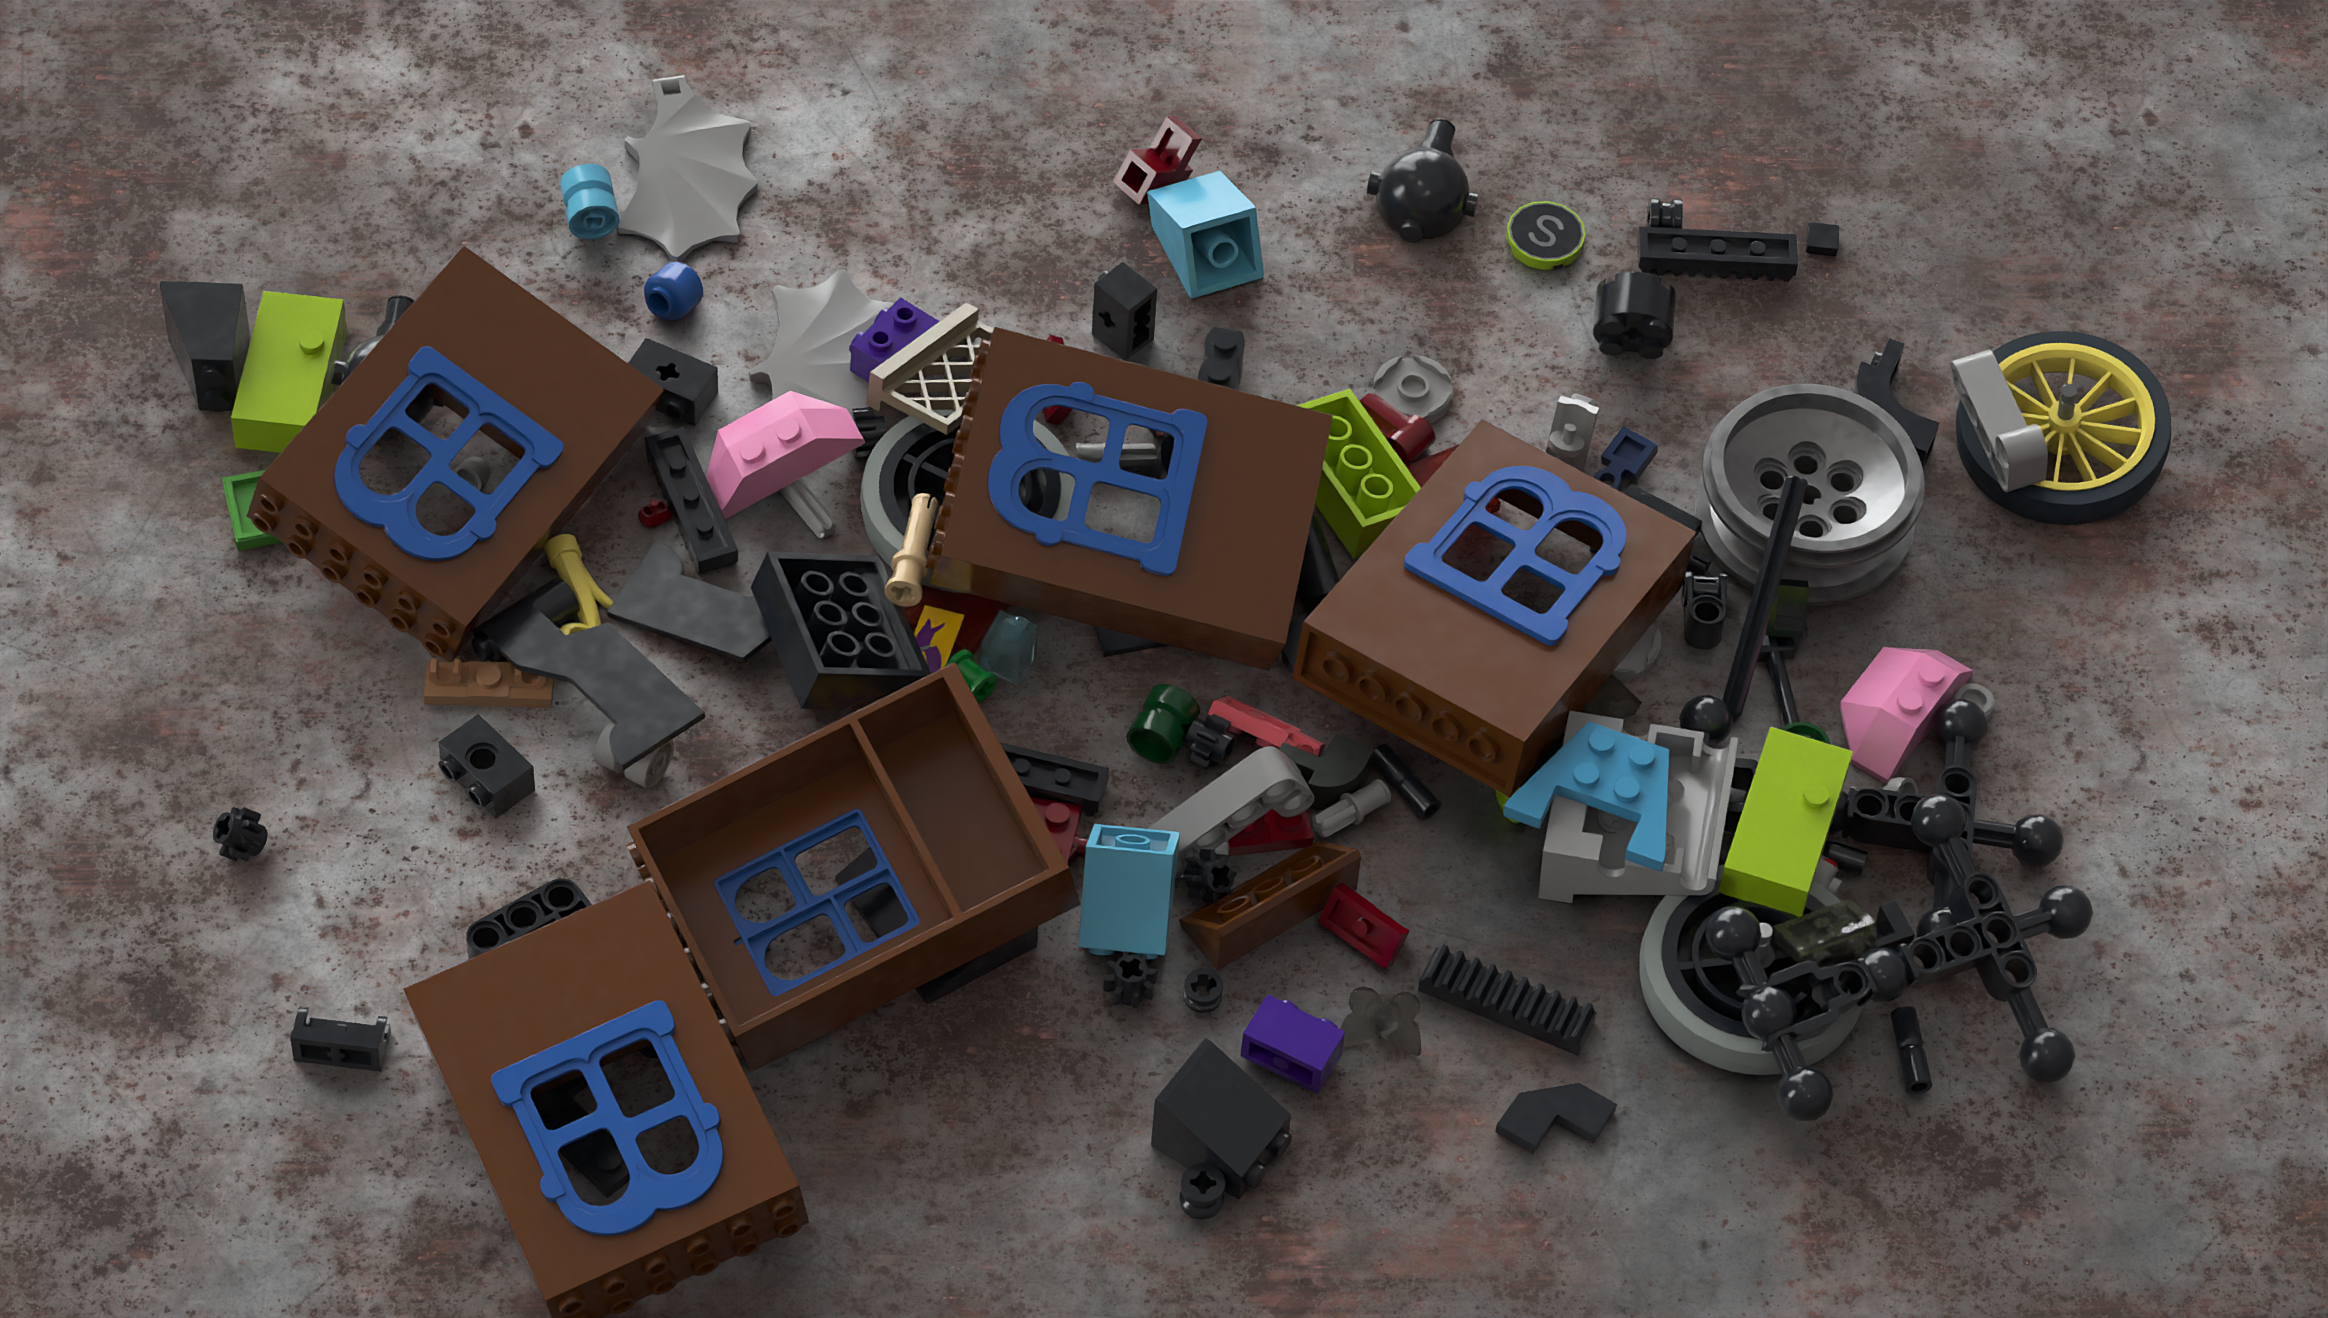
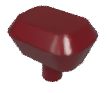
M652 499L650 504L643 506L638 512L640 522L646 527L666 522L672 517V512L667 504L662 500L658 501L656 499Z

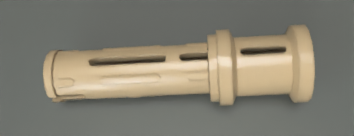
M925 493L917 494L912 499V507L902 547L892 558L891 569L893 570V575L887 581L884 589L888 600L899 606L909 607L920 602L923 594L922 587L920 586L921 580L926 576L929 569L925 568L927 561L925 555L939 503L933 497L929 508H927L930 495Z

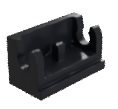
M300 1006L298 1008L294 1028L290 1036L294 1061L382 1071L391 1032L390 1024H387L388 1017L378 1016L376 1025L312 1018V1015L308 1014L309 1007Z

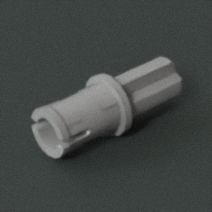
M1076 443V458L1098 463L1102 460L1106 443ZM1153 443L1123 444L1119 466L1155 465L1157 460L1156 445Z
M1376 779L1352 794H1342L1340 801L1313 816L1312 826L1314 831L1318 832L1321 837L1327 838L1351 823L1354 825L1360 824L1365 815L1391 801L1388 787L1382 780Z

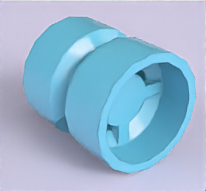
M582 164L569 169L562 175L560 186L564 205L567 207L566 215L569 230L572 234L582 239H597L611 234L617 228L620 220L608 170L598 164Z

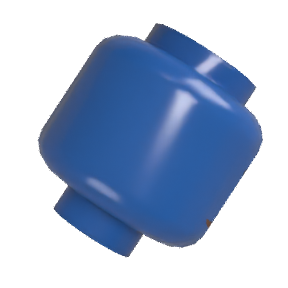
M680 262L667 263L648 278L644 286V298L648 309L655 316L668 321L680 320L700 304L703 297V284L700 277L691 267Z

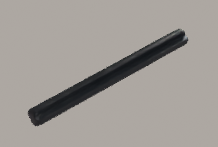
M1788 475L1786 477L1722 701L1730 708L1732 717H1740L1743 712L1808 486L1807 480L1798 476Z

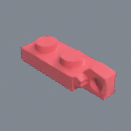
M1231 696L1214 700L1208 715L1212 716L1215 714L1230 721L1231 725L1228 729L1230 732L1241 734L1242 731H1245L1257 737L1255 742L1262 747L1273 746L1280 749L1284 742L1318 757H1321L1325 747V743L1301 733V729Z

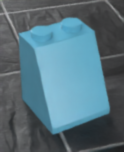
M1221 171L1147 191L1152 228L1191 299L1264 278L1256 207Z
M1094 824L1086 845L1078 947L1089 948L1088 951L1097 955L1114 954V951L1132 952V955L1139 957L1145 955L1147 959H1155L1158 955L1166 954L1169 943L1180 832Z

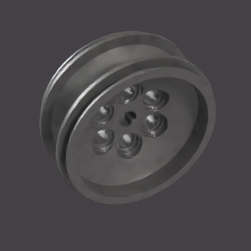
M1791 384L1770 388L1747 398L1731 410L1715 427L1704 453L1702 475L1695 498L1696 517L1702 520L1699 530L1709 551L1718 564L1733 579L1754 591L1784 483L1788 475L1806 479L1808 486L1781 579L1808 581L1807 606L1838 604L1860 597L1887 580L1902 564L1910 550L1914 537L1915 521L1923 503L1925 491L1924 473L1921 461L1910 437L1903 427L1884 409L1858 394L1837 387L1819 384Z

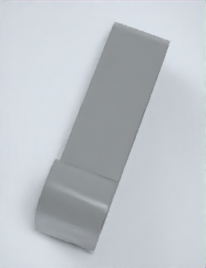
M1986 350L1950 361V372L1954 386L2003 491L2009 492L2044 481L2046 479L2048 450L2044 435L2037 424L2027 426L1993 352Z
M1268 746L1253 752L1148 829L1180 832L1176 875H1179L1185 870L1187 857L1200 859V849L1215 850L1271 809L1284 817L1299 815L1312 805L1314 795L1295 762L1278 748Z

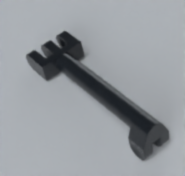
M1764 635L1765 645L1761 646L1757 662H1768L1783 726L1785 727L1788 724L1800 722L1784 661L1794 659L1796 647L1794 639L1791 637H1781L1782 644H1778L1776 636Z

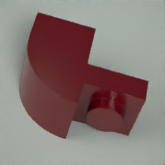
M1166 116L1149 148L1132 149L1129 151L1113 183L1137 204H1149L1147 191L1182 182L1189 178L1193 169L1188 163L1202 138L1177 116Z

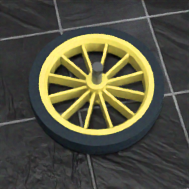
M2048 331L2022 336L1992 351L2018 407L2026 412L2021 414L2027 426L2037 424L2040 427L2046 441L2047 450L2057 454L2053 481L2044 480L2016 490L2004 492L1960 399L1955 423L1957 447L1964 468L1981 491L1998 505L2019 516L2034 521L2060 525H2077L2104 520L2128 509L2147 494L2158 479L2169 453L2171 413L2161 384L2152 371L2139 358L2106 339L2070 331ZM2044 373H2069L2067 384L2061 388L2059 401H2056L2043 376ZM2073 374L2098 381L2082 400L2076 404L2077 388L2072 384ZM2031 377L2045 405L2014 386L2013 383ZM2108 388L2114 390L2124 399L2120 402L2087 411ZM2134 414L2139 429L2102 423ZM2100 441L2137 447L2131 457L2126 459ZM2082 449L2115 471L2097 479ZM2071 454L2084 482H2058L2061 455Z

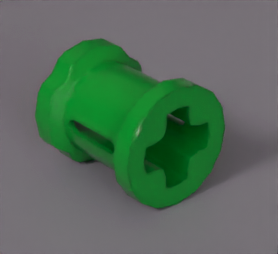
M964 649L956 653L945 667L954 662L956 663L979 704L993 693L998 684V677L991 671L986 672L974 661L975 656L970 651Z

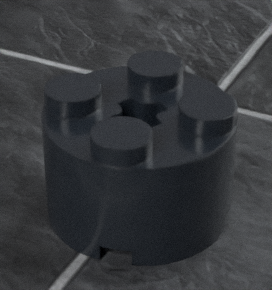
M1645 272L1618 273L1615 275V281L1605 284L1606 278L1602 280L1596 289L1593 335L1599 343V350L1609 356H1616L1623 351L1638 352L1646 359L1661 357L1663 349L1673 339L1676 304L1675 289L1671 285L1667 289L1661 285L1660 277Z

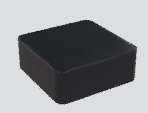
M1809 222L1806 234V253L1836 256L1839 247L1840 227L1834 224Z

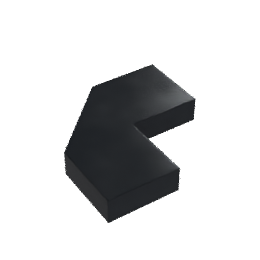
M1580 1083L1521 1092L1516 1096L1497 1123L1495 1132L1531 1153L1535 1152L1555 1122L1594 1143L1616 1112L1617 1104Z

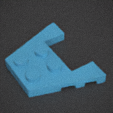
M1588 721L1506 801L1503 816L1540 829L1555 795L1563 796L1638 823L1627 846L1625 859L1662 872L1666 847L1669 749Z

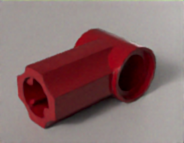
M1368 393L1359 401L1405 466H1408L1434 444L1436 440L1434 430L1423 417L1415 414L1407 417L1377 394Z

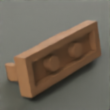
M432 658L431 661H427L424 703L431 705L552 708L554 679L520 671L510 662H462L460 659H454V662H438L437 658Z

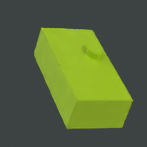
M263 291L231 415L235 448L281 453L331 397L334 384H330L332 367L335 359L340 360L347 334L344 299Z
M1349 388L1296 406L1333 415L1315 504L1354 559L1364 554L1421 487Z
M1770 726L1724 865L1718 892L1802 918L1845 784L1853 751Z

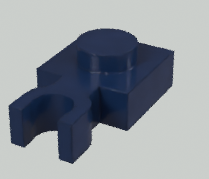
M1623 426L1601 455L1602 464L1607 467L1600 469L1593 478L1602 483L1611 481L1614 483L1611 487L1621 491L1622 481L1625 477L1634 482L1639 479L1658 453V445Z

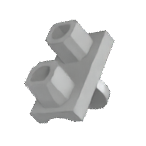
M1577 393L1573 394L1571 398L1560 396L1545 452L1582 472L1586 465L1600 409L1595 407L1596 401L1594 399Z

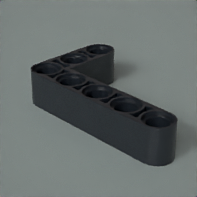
M568 879L552 880L474 922L466 932L468 960L587 908L592 904L573 881ZM560 905H566V906H567V907H565V908H557V906H560ZM523 925H529V926H531V927H528V928H518V927L523 926ZM484 946H493L492 948H489V949H482V948H481V947H484ZM653 1045L638 1050L649 1058H659Z

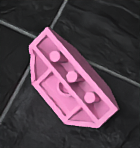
M789 391L718 430L706 479L725 520L866 442L846 408Z
M1883 647L1840 702L1846 739L1849 749L1853 751L1851 764L1886 784L1888 780L1894 777L1932 728L1935 714L1941 705L1953 699L1955 691L1960 686L1966 684L1972 676L1973 670L1938 650Z

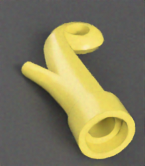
M562 534L553 537L544 546L550 566L556 569L559 577L569 585L580 606V611L577 613L580 623L566 624L559 629L565 635H569L601 625L595 600L606 609L610 608L613 601L597 586L581 560L582 553L575 536Z

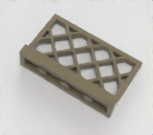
M964 303L870 372L866 405L879 412L886 406L891 405L946 435L961 425L963 420L961 412L965 397H957L956 392H969L972 379L953 380L952 375L971 373L975 355L978 354L980 345H972V343L975 342L977 337L989 340L993 328L978 321V308ZM953 357H967V358H968V362H948V361H949L951 358H953ZM928 375H944L945 380H924V378ZM919 392L921 398H907L903 394ZM927 392H948L949 397H928ZM932 410H953V413L945 418Z

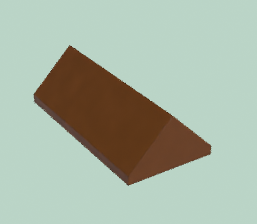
M1316 841L1231 890V895H1221L1218 897L1217 903H1207L1179 919L1181 927L1218 971L1322 911L1335 886L1344 883L1356 891L1361 863L1360 852L1355 848Z

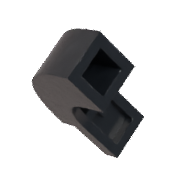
M1889 339L1883 353L1875 352L1871 364L1861 361L1853 393L1877 404L1903 427L1910 437L1924 469L1934 446L1939 422L1910 412L1900 405L1893 396L1890 386L1899 369L1905 344Z

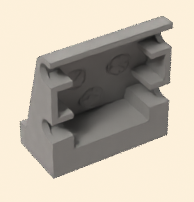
M1569 711L1563 746L1589 721L1669 749L1665 862L1662 872L1625 859L1627 846L1638 823L1563 796L1555 795L1552 801L1543 850L1538 898L1572 903L1574 894L1705 895L1710 893L1715 886L1739 738L1731 737L1730 745L1727 748L1713 749L1704 743V732L1650 724L1648 734L1633 736L1624 731V719Z

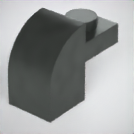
M1335 733L1322 758L1284 742L1279 749L1295 762L1313 793L1314 802L1309 807L1313 810L1323 811L1340 801L1342 794H1352L1363 788L1372 771L1374 748Z

